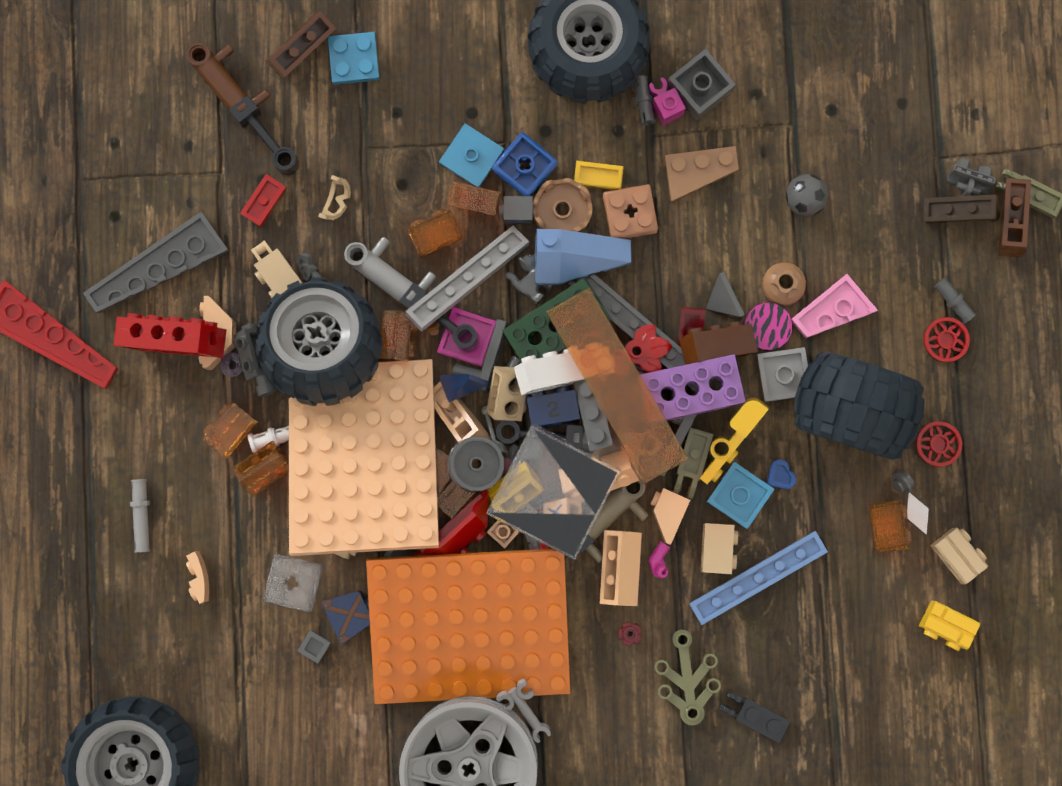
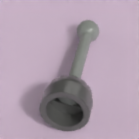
M484 406L481 411L486 417L491 440L500 448L505 459L508 456L506 446L501 441H497L491 417L486 412L487 406Z

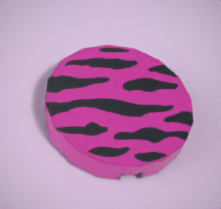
M775 303L757 305L748 313L744 325L752 324L757 348L761 350L772 351L780 348L788 341L792 333L790 315L783 307Z

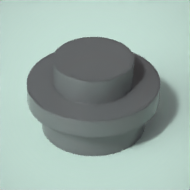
M901 471L892 475V486L898 493L909 494L912 491L914 481L907 472Z

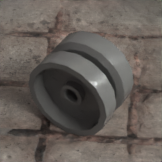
M469 437L459 441L451 449L447 458V470L451 480L458 487L468 491H483L492 487L500 479L504 470V457L500 448L493 441L484 437ZM478 459L480 463L478 468L475 469L472 467V461Z

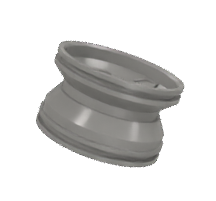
M467 696L446 700L431 709L409 735L400 759V786H427L425 782L441 784L440 786H476L478 783H485L487 786H498L508 783H514V786H536L538 761L533 736L526 723L513 709L506 711L503 708L505 704L495 699ZM475 720L482 723L470 734L459 721ZM436 734L441 751L424 755L429 742ZM503 736L510 742L515 756L499 752ZM479 739H486L489 742L490 748L487 751L477 749L476 742ZM441 760H448L452 765L451 771L442 772L438 767V763ZM471 762L474 764V767L468 771L466 766Z

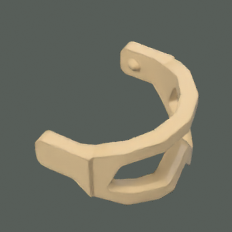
M334 175L331 176L333 180L327 202L322 213H319L318 216L326 220L339 218L347 208L343 200L350 198L351 195L350 185L347 180ZM336 184L344 186V194L335 198L340 207L333 214L328 209L335 194Z

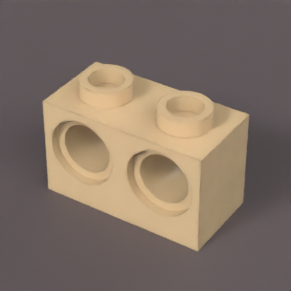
M494 366L486 412L494 420L522 421V415L526 411V395H521L514 367ZM515 379V382L509 386L510 381ZM511 402V405L505 409L506 404Z

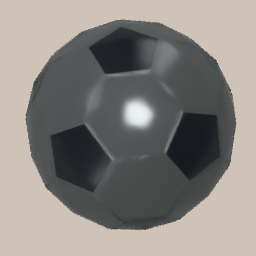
M801 174L795 177L786 189L787 205L797 215L814 216L825 208L828 201L827 185L816 175Z

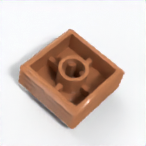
M649 184L603 193L610 237L627 239L657 233L658 225ZM627 208L636 210L633 218H630L629 214H624Z

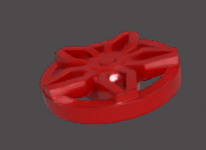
M943 317L933 321L927 327L923 343L927 353L935 360L953 362L966 353L970 337L967 328L959 320ZM942 322H951L954 325L947 330V327ZM936 324L942 328V332L938 331ZM959 327L955 334L952 329ZM933 328V329H934V333H935L937 336H932V337L929 338V333H930L931 329ZM961 331L964 334L965 343L957 339ZM932 340H936L937 344L932 345L929 344V342ZM956 343H958L963 349L956 348ZM940 347L938 350L939 356L936 355L931 348L936 349ZM943 349L947 351L945 358H943ZM951 349L960 352L957 356L949 358Z
M941 421L932 422L924 426L918 433L916 449L918 455L925 463L935 467L950 465L959 457L962 450V439L958 430L951 424ZM933 426L938 432V435L933 434ZM939 426H944L951 431L945 432L942 435V430ZM927 429H929V435L931 438H922L924 432ZM954 434V436L949 441L946 436ZM955 440H957L956 452L950 446ZM928 441L929 446L922 445L921 442ZM921 448L925 450L930 449L928 458L924 455ZM949 450L953 457L947 455L945 452ZM932 453H936L935 459L931 461ZM941 454L943 457L949 459L946 462L937 463V461L941 458Z

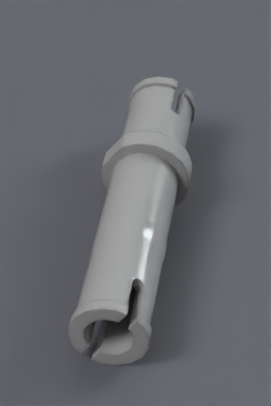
M147 479L131 480L132 502H130V507H133L134 553L150 552L147 508L150 505V501H147Z

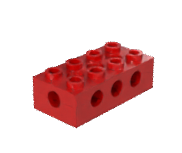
M127 313V317H117L113 346L146 352L223 358L227 329L217 327L218 323L197 318L184 320V318L172 316L163 318L162 316L148 315L146 317L140 314Z

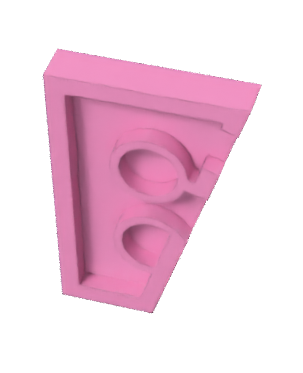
M846 274L793 317L791 321L803 336L808 338L878 310L849 275Z

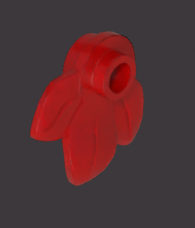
M648 324L640 327L635 332L634 339L628 342L624 348V356L628 362L639 364L646 372L662 370V365L659 359L670 351L672 344L664 338L655 337V325ZM635 347L640 349L641 353L638 356L632 353V349Z

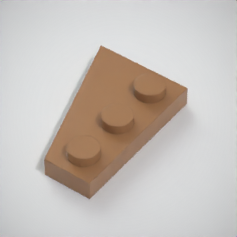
M736 146L669 154L664 157L671 203L739 170Z

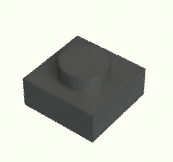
M310 630L299 647L298 652L319 664L332 642Z

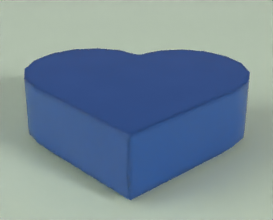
M778 459L771 463L766 484L782 489H790L796 484V476L793 472L789 471V465L785 460Z

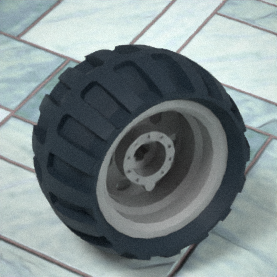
M137 696L122 697L96 707L81 719L66 742L65 755L61 761V774L64 775L65 786H196L200 773V750L194 738L192 728L175 709L151 698ZM137 734L140 736L138 744H136L133 735ZM111 744L116 745V753L109 752ZM153 750L160 752L159 759L151 758ZM137 759L139 764L132 767L130 762ZM107 769H110L113 776L111 779L105 776ZM150 775L156 778V783L151 785L149 779Z

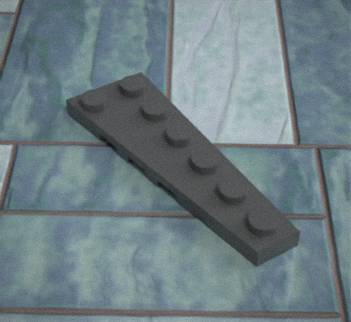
M200 212L83 294L95 312L99 314L229 252V250L205 215Z

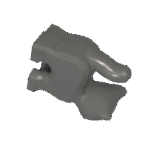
M535 254L525 255L523 258H519V263L522 269L529 274L522 280H519L514 273L507 272L505 278L509 279L522 295L530 298L537 305L544 298V295L539 293L538 289L542 286L550 291L554 285H535Z

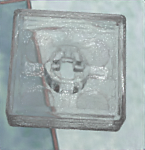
M275 554L263 601L301 611H312L323 567L322 564ZM294 576L295 581L299 582V585L291 590L287 581Z

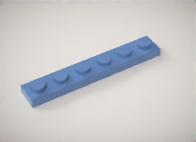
M813 531L690 602L689 605L700 624L703 625L828 551L817 532Z

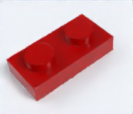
M266 174L240 214L262 228L287 190V187Z

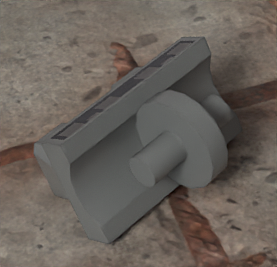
M959 158L948 174L946 183L955 185L957 189L963 190L962 196H970V194L987 195L996 180L995 177H992V168L980 166L977 171L970 169L971 163L969 160Z

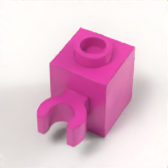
M661 78L662 88L655 89L654 85L650 83L649 91L652 95L656 96L653 98L652 107L662 126L684 116L686 108L677 90L673 88L667 91V81Z

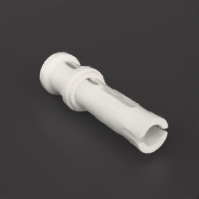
M289 426L276 430L268 428L266 432L256 435L248 434L253 454L256 455L258 451L271 447L276 449L279 444L289 441Z

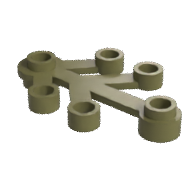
M680 629L674 632L672 642L679 649L682 676L671 669L669 664L662 659L655 662L654 670L658 674L666 676L684 690L685 701L674 694L672 688L667 684L660 685L657 693L660 698L667 699L680 709V717L684 723L697 725L704 718L703 706L713 693H717L721 689V683L716 678L708 679L706 681V688L696 700L694 689L706 673L716 667L718 659L711 653L704 655L701 665L692 675L688 648L692 643V636L688 631ZM680 635H685L687 637V642L685 644H680L678 642V637ZM712 656L714 664L709 666L705 661L707 657ZM661 662L666 665V669L663 672L657 670V665ZM711 681H716L718 684L715 690L709 688ZM663 687H667L669 689V694L667 696H662L660 694V690ZM690 709H696L697 715L693 718L688 716Z

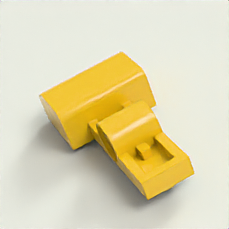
M755 397L746 399V402L733 414L730 419V426L736 432L730 439L719 436L712 441L710 451L714 459L700 477L706 484L711 480L716 482L723 473V470L720 468L726 461L729 464L739 453L736 451V448L769 410L768 405ZM718 442H725L729 450L725 454H718L715 451V445Z

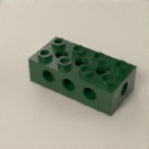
M583 278L502 331L520 360L532 355H536V359L543 358V354L557 351V354L563 353L565 349L576 345L613 320L589 281ZM581 306L583 315L581 318L575 319L573 311L576 307ZM560 319L563 324L562 329L559 332H555L553 324L556 320ZM540 332L542 341L536 345L533 341V336Z

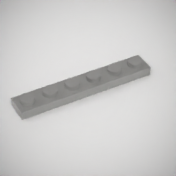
M514 226L510 227L406 311V316L421 332L424 331L528 247L529 241Z

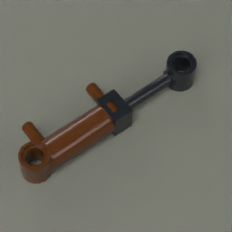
M203 43L192 44L187 50V59L193 68L204 79L243 128L250 124L273 152L272 162L276 169L283 175L294 174L299 167V160L294 151L288 147H280L257 119L262 114L258 106L271 96L269 91L264 89L254 98L250 99L221 64L224 59L234 52L230 44L226 45L215 55ZM199 54H206L204 60L196 61V57ZM291 157L289 165H280L282 158Z

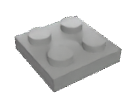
M805 347L757 354L763 401L770 402L795 398L801 377L808 367Z

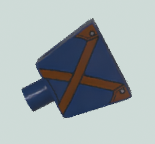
M361 590L321 602L340 644L346 643L370 626L369 600L365 598Z

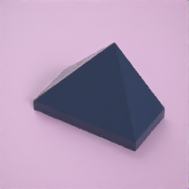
M470 374L440 375V382L448 402L488 386L487 380Z

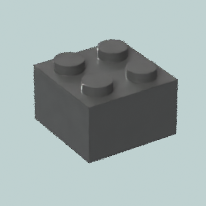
M704 49L670 76L667 82V87L670 90L673 88L677 90L686 110L696 122L731 95L736 86L707 49Z

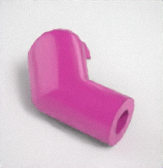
M662 541L659 542L649 557L651 572L657 578H665L668 575L664 556L670 547Z

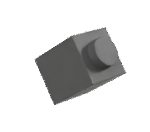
M504 196V203H499V217H504V224L533 225V196Z

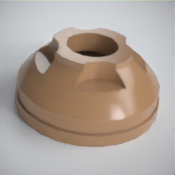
M783 262L771 266L762 279V289L769 301L779 306H788L796 303L803 296L806 288L803 272L791 263ZM783 275L790 276L793 280L792 287L789 289L782 288L779 284V278Z

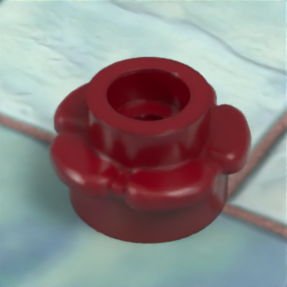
M626 622L618 630V637L624 645L632 646V644L640 642L642 630L638 624ZM628 632H632V636H628Z

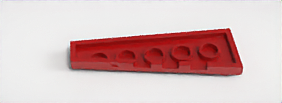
M5 280L2 281L0 285V332L107 389L119 368Z

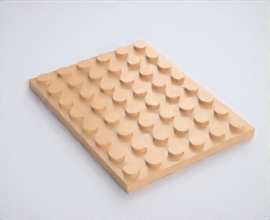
M432 359L378 362L379 366L370 382L366 381L363 384V390L353 398L348 396L339 400L340 404L326 406L325 403H317L316 406L301 404L296 398H289L290 556L439 548Z

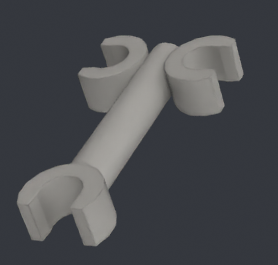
M521 679L516 687L509 691L498 693L497 701L509 700L503 707L506 711L512 710L515 703L532 727L534 741L539 743L540 736L537 733L544 731L549 737L551 735L550 727L546 723H540L525 700L533 697L534 690L522 691L521 689L527 685V680Z

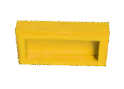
M576 161L574 181L589 188L619 190L621 189L624 166Z

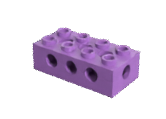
M735 354L641 374L637 377L647 425L739 406L746 402ZM709 380H717L720 383V390H712L709 386ZM685 385H694L697 389L696 395H688L685 392ZM662 390H670L673 394V399L671 401L663 400L661 397Z

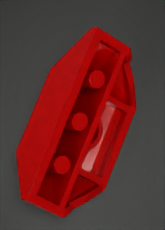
M486 489L483 490L439 531V548L419 549L413 555L467 553L469 551L467 546L473 540L477 544L487 534L484 530L488 527L489 492Z

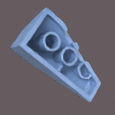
M537 229L535 238V285H561L569 280L585 278L593 273L605 272L631 264V240L562 229Z

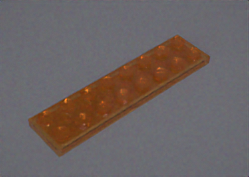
M590 288L546 311L643 483L646 484L688 460Z

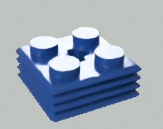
M521 132L493 164L492 169L494 173L522 196H532L557 167L558 161L524 132ZM527 161L530 162L529 170H521V162L524 164Z

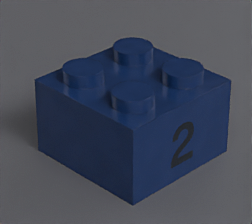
M569 387L557 388L555 393L547 395L545 391L531 393V397L527 398L532 430L574 424L580 421L575 390L570 391Z

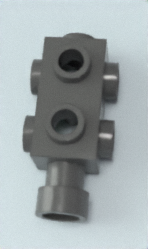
M256 324L244 325L241 327L242 330L234 334V339L246 381L256 379L258 397L274 394L277 392V389L269 378L266 377L257 357L256 339H258V335L256 333Z

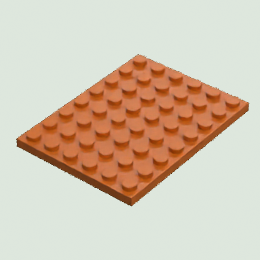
M539 549L366 559L375 704L444 701L467 696L497 698L498 693L509 691L516 687L521 679L527 680V685L521 690L528 691L533 689V696L570 694L564 551L560 549Z

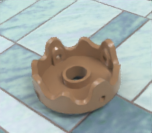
M570 178L546 181L537 192L533 201V215L537 226L540 229L584 231L592 216V202L588 189ZM559 204H566L570 211L567 215L561 216L557 214L556 207Z

